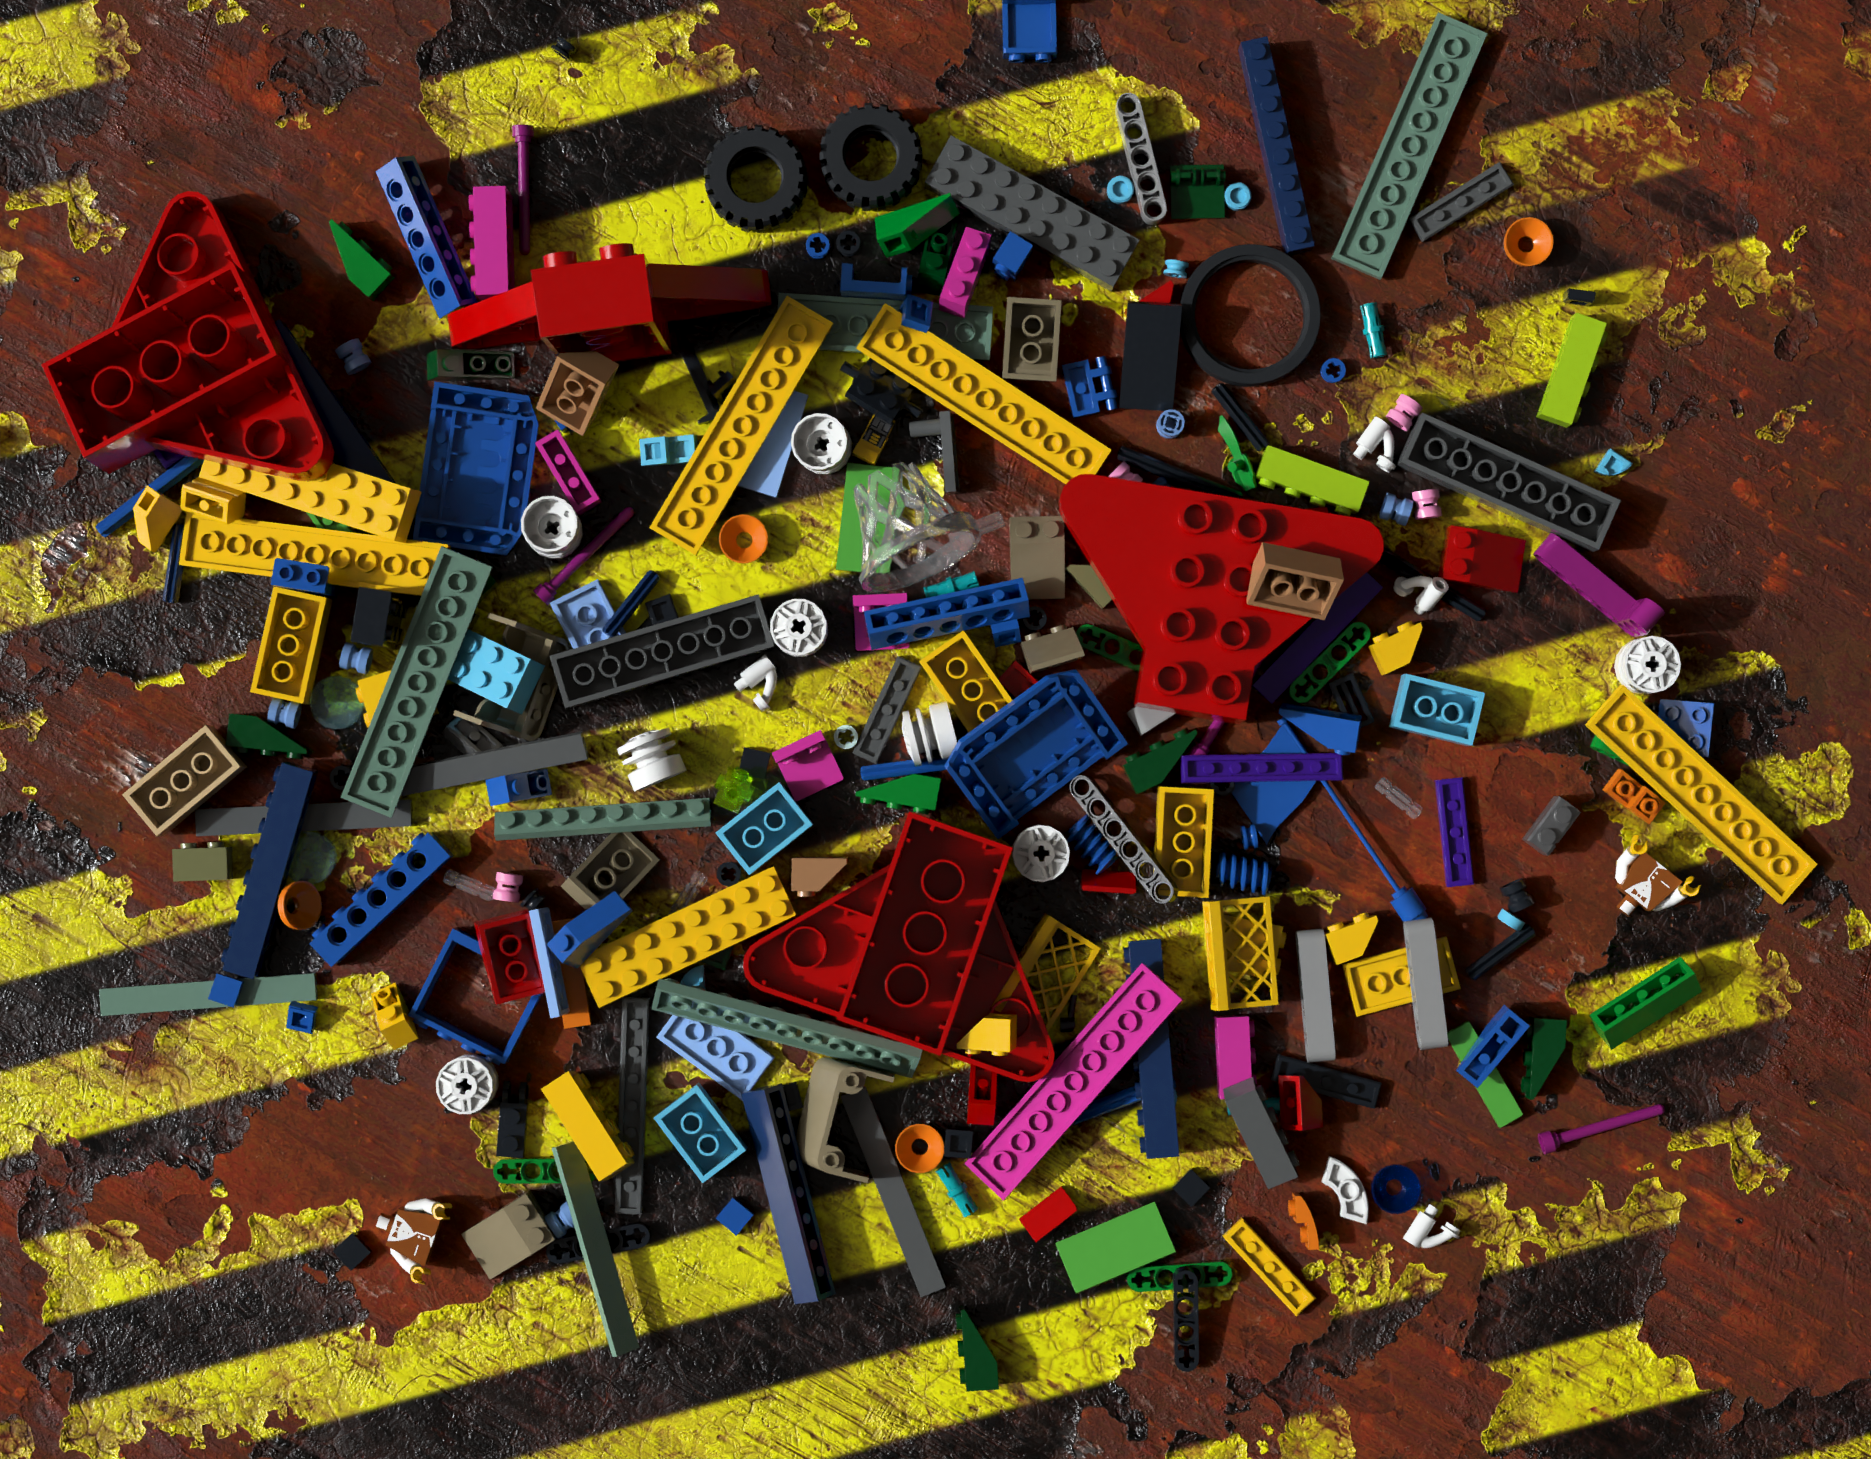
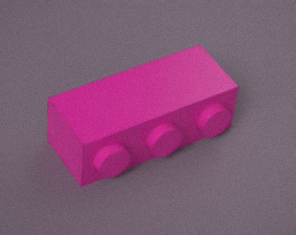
M969 227L965 228L940 295V311L965 318L990 250V234Z
M558 429L535 442L570 504L579 516L602 503L601 498L572 449Z
M1248 1015L1214 1016L1217 1092L1219 1099H1225L1223 1089L1251 1077L1254 1078L1257 1084L1256 1075H1252L1251 1064H1256L1255 1048H1250V1037L1255 1035L1254 1021H1249Z

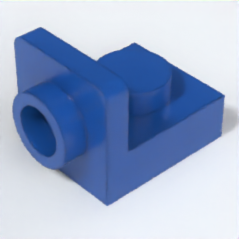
M908 294L899 308V312L902 313L901 325L927 333L931 324L933 302Z

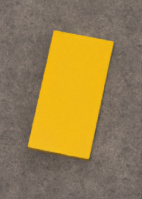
M1447 937L1437 938L1442 993L1459 990L1461 988ZM1406 947L1342 964L1356 1017L1412 1002Z

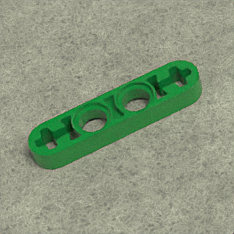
M1362 622L1350 624L1290 684L1288 694L1291 700L1296 703L1309 701L1368 642L1371 634L1369 627ZM1352 628L1356 630L1362 628L1363 632L1361 635L1363 640H1354L1351 645L1355 649L1352 651L1350 646L1341 639L1345 637L1346 641L1349 640L1354 634L1351 631ZM1337 645L1344 647L1346 650V657L1342 661L1333 659L1331 655L1333 647ZM1318 664L1325 666L1327 669V676L1323 680L1314 678L1312 673L1314 666ZM1307 674L1310 681L1317 684V687L1314 689L1310 685L1305 690L1307 696L1305 698L1303 696L1297 698L1295 696L1297 690L1294 687L1296 685L1303 686L1307 682L1303 677Z
M1086 624L1078 628L1076 635L1082 649L1139 672L1140 665H1134L1129 660V654L1133 650L1142 652V647L1139 644L1093 625ZM1091 630V636L1099 639L1100 634L1104 635L1105 637L1100 643L1099 650L1094 648L1097 644L1096 642L1089 641L1087 644H1084L1080 633ZM1108 640H1115L1119 644L1118 653L1114 655L1108 654L1104 648L1105 643Z
M554 1157L504 1158L498 1161L493 1169L495 1179L504 1184L561 1183V1179L556 1177L552 1171L553 1166L556 1164ZM517 1163H522L520 1179L517 1178L518 1173H510L508 1178H504V1173H499V1169L503 1168L504 1164H508L509 1169H517ZM536 1163L540 1167V1175L537 1178H530L526 1174L525 1170L528 1164ZM591 1172L589 1176L592 1182L596 1179V1176Z
M1223 1260L1146 1265L1127 1273L1126 1279L1129 1287L1136 1292L1173 1290V1281L1169 1284L1160 1283L1158 1280L1159 1273L1165 1269L1174 1273L1179 1267L1188 1266L1190 1268H1197L1200 1271L1198 1288L1217 1287L1230 1282L1232 1270ZM1208 1266V1272L1217 1271V1266H1221L1224 1271H1227V1274L1222 1275V1280H1218L1215 1275H1208L1209 1281L1204 1282L1205 1272L1203 1267ZM1154 1270L1153 1278L1156 1285L1150 1286L1151 1280H1143L1141 1286H1137L1135 1281H1131V1278L1136 1277V1272H1141L1143 1277H1149V1271ZM1184 1274L1183 1279L1179 1281L1182 1282L1183 1289H1187L1188 1281Z

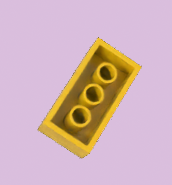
M273 586L251 685V693L310 704L332 599Z
M964 630L919 661L968 733L1012 701Z
M1157 787L1154 857L1178 887L1177 896L1209 898L1214 789ZM1163 883L1158 889V894L1169 896L1170 887Z
M568 1071L541 1090L598 1181H607L635 1163L632 1159V1156L635 1154L627 1142L623 1143L619 1139L617 1134L620 1133V1130L613 1119L608 1120L603 1113L606 1108L598 1096L594 1097L588 1088L591 1087V1084L583 1073L579 1074L576 1071Z

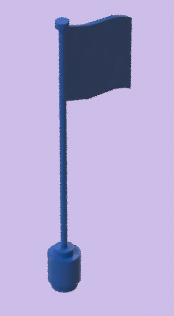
M1283 717L1277 721L1281 727L1261 754H1308V752L1286 722L1288 720ZM1316 781L1236 782L1232 794L1252 824L1255 825L1256 830L1265 843L1268 844L1270 837L1277 827L1302 803ZM1321 781L1394 888L1395 892L1391 894L1394 899L1390 903L1402 921L1427 918L1428 914L1425 911L1427 908L1412 887L1407 890L1405 886L1399 888L1329 783Z

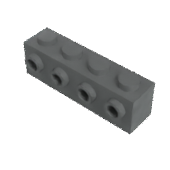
M1251 1077L1223 1089L1226 1105L1267 1188L1270 1189L1297 1178L1296 1167L1300 1165L1295 1151L1289 1152L1287 1148L1289 1140L1284 1129L1279 1130L1276 1122H1279L1274 1108L1267 1107L1265 1101L1268 1100L1262 1084L1257 1086L1254 1078Z

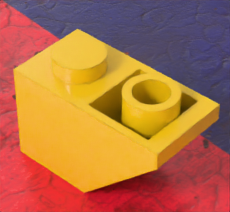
M148 485L133 507L138 542L156 553L182 512L177 502Z
M1409 621L1397 627L1398 633L1389 636L1385 632L1372 638L1374 644L1368 646L1381 675H1385L1410 663L1423 628L1421 622L1413 625L1412 621Z
M1368 912L1354 916V922L1344 925L1343 921L1327 927L1329 931L1324 933L1325 942L1334 964L1339 965L1363 956L1378 923L1376 915L1369 916Z
M393 983L371 993L380 1031L393 1050L417 1040L418 1035L413 1018L408 1016L410 1013L397 984Z
M990 1013L957 1043V1049H965L967 1054H980L983 1050L992 1051V1055L995 1056L1008 1055V1052L1016 1048L1017 1015Z

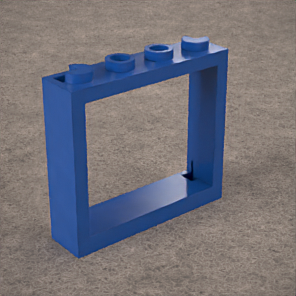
M457 927L452 928L408 1016L414 1018L413 1022L418 1024L419 1027L427 1029L430 1026L438 1030L437 1035L447 1041L455 1039L461 1042V1047L475 1054L476 1051L485 1054V1060L490 1063L493 1062L497 1065H500V1063L506 1064L509 1062L543 993L531 996L504 1051L424 1011L457 943L482 955L477 937Z

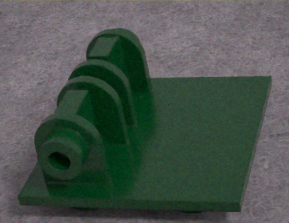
M1224 164L1170 165L1171 219L1225 218Z

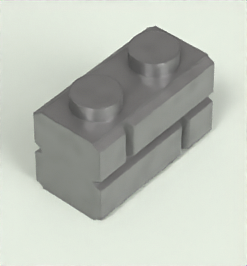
M1553 796L1522 840L1542 855L1549 856L1556 847L1555 843H1559L1581 812L1560 796Z

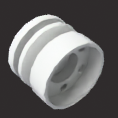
M815 413L804 417L797 423L792 432L791 447L794 456L805 468L816 474L828 475L839 471L847 464L852 452V441L849 432L836 418L828 414ZM824 440L826 443L830 442L826 445L827 450L824 452L821 449L817 450L820 447L819 441Z
M542 496L532 501L524 510L521 518V531L528 544L540 556L549 559H561L572 554L579 546L583 536L582 523L573 507L564 499L555 496ZM551 525L557 527L558 533L556 535L552 532L550 533L549 527Z
M791 599L782 603L774 611L770 621V633L776 645L784 653L794 657H807L816 653L824 645L828 636V623L824 613L815 603L806 599ZM795 621L806 623L803 627L804 633L792 632Z
M1649 636L1631 640L1622 646L1616 655L1614 668L1616 677L1621 685H1624L1632 693L1648 694L1664 691L1673 685L1679 676L1681 661L1679 653L1672 643L1662 637ZM1646 662H1655V668L1646 667Z
M947 701L929 705L930 718L924 719L920 708H916L918 721L911 722L909 710L903 711L902 732L907 752L914 761L915 767L922 766L919 753L926 752L928 764L933 762L932 750L938 749L942 760L948 759L957 744Z
M669 728L650 730L635 736L617 749L619 755L629 752L633 755L622 761L623 765H637V769L628 775L634 792L686 771L680 754L668 756L666 753L668 749L676 744L675 741L672 740L666 743L661 741V739L672 734Z
M1035 825L1027 827L1018 834L1013 843L1012 858L1014 865L1023 876L1032 881L1045 882L1055 879L1063 873L1069 862L1070 850L1067 840L1059 831L1050 826ZM1038 846H1043V849L1049 852L1048 855L1044 856V861H1039V858L1033 855L1034 851H1038Z
M464 1054L448 1062L440 1070L436 1080V1093L440 1102L449 1111L457 1114H472L482 1109L495 1097L499 1087L498 1074L494 1065L485 1060V1057L477 1054ZM468 1079L467 1083L472 1085V1088L465 1092L464 1087L460 1086V1082Z

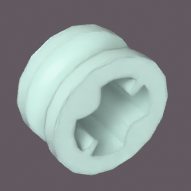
M842 725L835 731L834 741L840 748L850 749L856 745L858 733L852 726ZM848 729L852 731L853 734L850 736H854L852 743L846 742L843 745L840 743L842 739L838 738L840 732L845 733Z

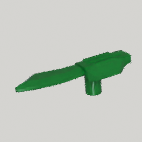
M1221 415L1219 417L1218 432L1225 440L1233 456V459L1228 463V470L1232 472L1235 482L1242 486L1245 491L1258 487L1248 455L1246 453L1242 454L1232 427L1226 418Z

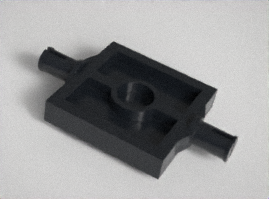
M869 358L867 363L859 369L847 361L841 366L840 371L853 378L852 385L847 390L845 397L891 425L895 417L903 412V410L914 415L916 418L923 411V408L910 401L911 394L916 387L873 359Z

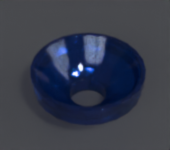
M1392 1164L1381 1168L1375 1174L1371 1183V1193L1375 1203L1382 1210L1391 1214H1401L1411 1210L1416 1205L1421 1194V1186L1417 1175L1411 1169L1400 1164ZM1392 1179L1399 1180L1401 1183V1190L1396 1195H1390L1386 1191V1184Z

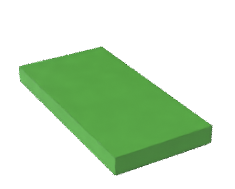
M847 463L836 570L889 576L901 468Z
M1155 1202L1055 1243L1076 1294L1176 1253Z

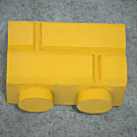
M198 477L192 480V482L183 485L180 508L181 510L190 513L194 512L196 515L228 525L244 516L246 493Z

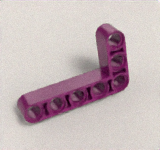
M1550 533L1533 553L1543 565L1633 637L1647 635L1665 614L1659 605L1648 598L1635 600L1553 533Z

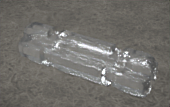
M1382 777L1376 783L1375 789L1381 794L1385 793L1386 798L1401 810H1406V814L1412 819H1416L1421 814L1423 808L1418 803L1412 802V799L1397 786L1393 787L1392 782L1387 778Z
M451 869L446 871L443 878L445 884L450 886L456 885L457 889L474 896L480 895V898L487 901L492 900L494 887L487 884L482 885V882L463 874L460 876L458 872Z
M700 871L694 872L690 878L691 882L686 884L677 897V903H673L669 909V915L692 904L700 892L699 888L703 887L707 882L708 878Z

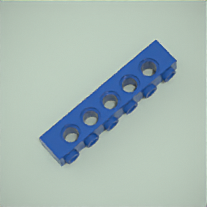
M415 156L394 158L378 169L376 174L439 319L447 318L448 314L475 304L478 301L474 292L471 291L469 280Z
M1023 578L867 610L864 611L871 650L1014 619L1030 617L1029 600Z
M421 832L411 842L413 847L408 852L401 851L391 860L394 864L387 871L384 869L380 870L371 879L374 883L367 890L363 887L353 895L351 899L354 902L347 909L342 906L332 915L334 919L332 923L327 927L323 924L312 934L314 939L309 944L330 967L337 966L454 856L433 832H428L426 835ZM417 853H422L426 858V863L422 868L414 865L413 859ZM398 871L403 872L406 876V882L402 887L397 886L394 882V875ZM377 890H382L386 894V901L383 905L377 904L374 900V894ZM358 908L363 909L367 915L365 922L362 924L358 923L354 918V913ZM338 927L346 930L347 937L343 942L335 938V930Z

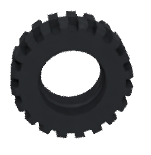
M864 103L865 107L860 108L854 105L849 107V112L845 114L843 112L839 113L836 116V121L830 123L826 128V135L822 137L820 144L822 174L828 188L832 189L834 195L840 201L842 199L846 201L848 206L852 208L856 206L861 207L862 211H870V208H878V211L886 210V206L891 204L895 206L900 203L901 198H907L912 192V187L919 180V174L922 170L920 137L918 132H915L909 119L905 120L900 111L896 109L894 111L889 110L888 105L880 104V107L873 106V103ZM867 134H877L887 138L893 144L897 154L896 164L892 172L888 176L876 181H866L857 178L851 173L846 163V152L849 145L856 138Z
M755 124V128L748 129L747 125L739 127L740 131L733 133L731 130L725 134L726 138L723 141L718 140L715 143L714 151L709 153L706 159L707 167L704 168L705 188L711 205L720 218H724L727 221V224L732 227H740L742 231L750 232V230H757V233H764L765 229H778L781 223L784 221L788 223L793 219V214L796 211L799 212L802 207L803 198H806L808 177L801 152L786 134L781 135L777 129L772 127L768 130L764 129L763 125ZM750 156H764L772 159L781 172V185L778 192L770 199L759 203H750L740 199L731 186V174L734 167L741 160Z

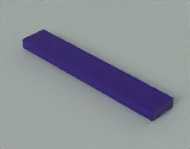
M1365 573L1334 599L1325 620L1315 619L1254 682L1252 687L1272 704L1383 587L1368 573Z
M1337 753L1181 756V783L1343 780L1342 755Z

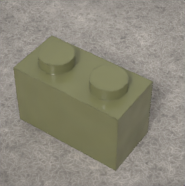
M207 842L208 848H197V843H180L181 849H172L173 882L233 879L232 847H224V842Z

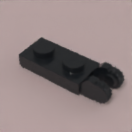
M504 1081L496 1156L524 1158L528 1103H526L527 1082L520 1083L518 1090L519 1102H510L511 1081Z

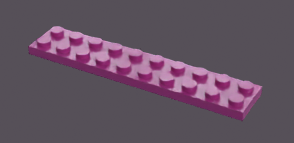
M1141 963L1055 1060L1049 1072L1032 1086L971 1155V1159H968L964 1164L1003 1201L1006 1200L1184 999L1145 963Z

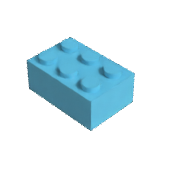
M468 629L448 680L509 710L522 714L545 665Z
M1410 674L1401 675L1389 727L1464 746H1473L1485 693Z
M778 782L719 829L716 834L747 874L751 875L814 824L781 782Z
M700 1083L696 1084L654 1117V1120L702 1183L748 1148Z

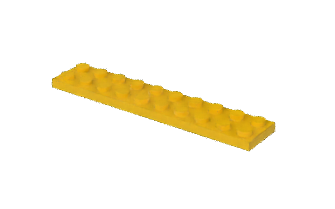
M786 296L649 527L650 529L697 556L834 325L833 322L791 297Z
M884 303L856 347L857 350L1064 484H1067L1070 479L1080 474L1096 475L1111 452L1110 448L929 331L924 333L901 325L902 313Z
M186 512L179 565L272 577L274 561L276 558L328 566L330 568L328 583L332 585L353 588L364 587L421 596L441 546L450 549L451 545L409 539L406 540V543H401L377 535L241 518L226 525L196 515L193 512Z
M1619 685L1585 724L1589 730L1779 904H1783L1816 867L1817 863L1624 685Z

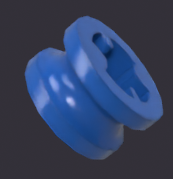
M822 233L810 235L806 240L807 253L815 259L827 256L830 250L828 238ZM820 239L821 244H826L825 249L821 248L822 252L816 253L814 248H810L811 243L815 244L814 240Z
M1336 358L1325 361L1320 369L1322 378L1329 383L1340 381L1346 372L1344 363ZM1332 363L1334 367L1338 366L1340 368V372H1337L1339 375L1337 378H1334L1333 375H1327L1328 364Z
M1251 824L1249 828L1241 826L1244 850L1248 849L1249 846L1258 848L1255 825Z

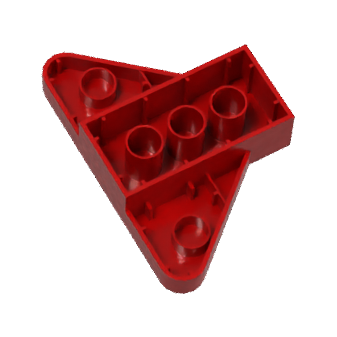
M187 191L176 195L164 209L112 327L41 364L83 458L106 473L111 474L158 449L297 481L309 482L319 479L329 470L333 463L334 450L332 442L223 213L209 198L199 192Z
M619 243L601 247L599 249L601 260L578 261L577 252L574 251L547 254L543 256L544 268L531 270V282L454 311L447 315L452 349L471 350L542 340L556 357L559 353L597 351L612 361L617 362L672 354L668 322L759 309L771 305L772 298L768 271L765 269L649 263L644 254L634 253L633 244Z
M1080 474L1070 479L1063 487L1059 498V512L1064 523L1142 647L1133 707L1172 712L1179 715L1233 724H1241L1246 720L1254 666L1312 619L1311 617L1247 604L1246 600L1252 566L1262 542L1340 558L1344 581L1335 598L1373 568L1380 560L1384 550L1383 537L1379 529L1371 522L1361 518L1101 475Z
M909 811L891 864L759 939L749 947L744 955L743 969L745 977L757 989L837 1017L836 1020L939 1056L943 1054L1023 1082L1041 1079L1049 1072L1054 1062L1055 1053L1052 1041L995 900L1013 847ZM1017 970L1021 980L1012 995L998 1000L992 1006L1013 971ZM1007 1001L1001 1012L995 1010L999 1004ZM990 1013L1017 1015L1016 1048L1008 1052V1055L995 1056L992 1055V1051L983 1050L980 1054H967L965 1049H957V1043Z

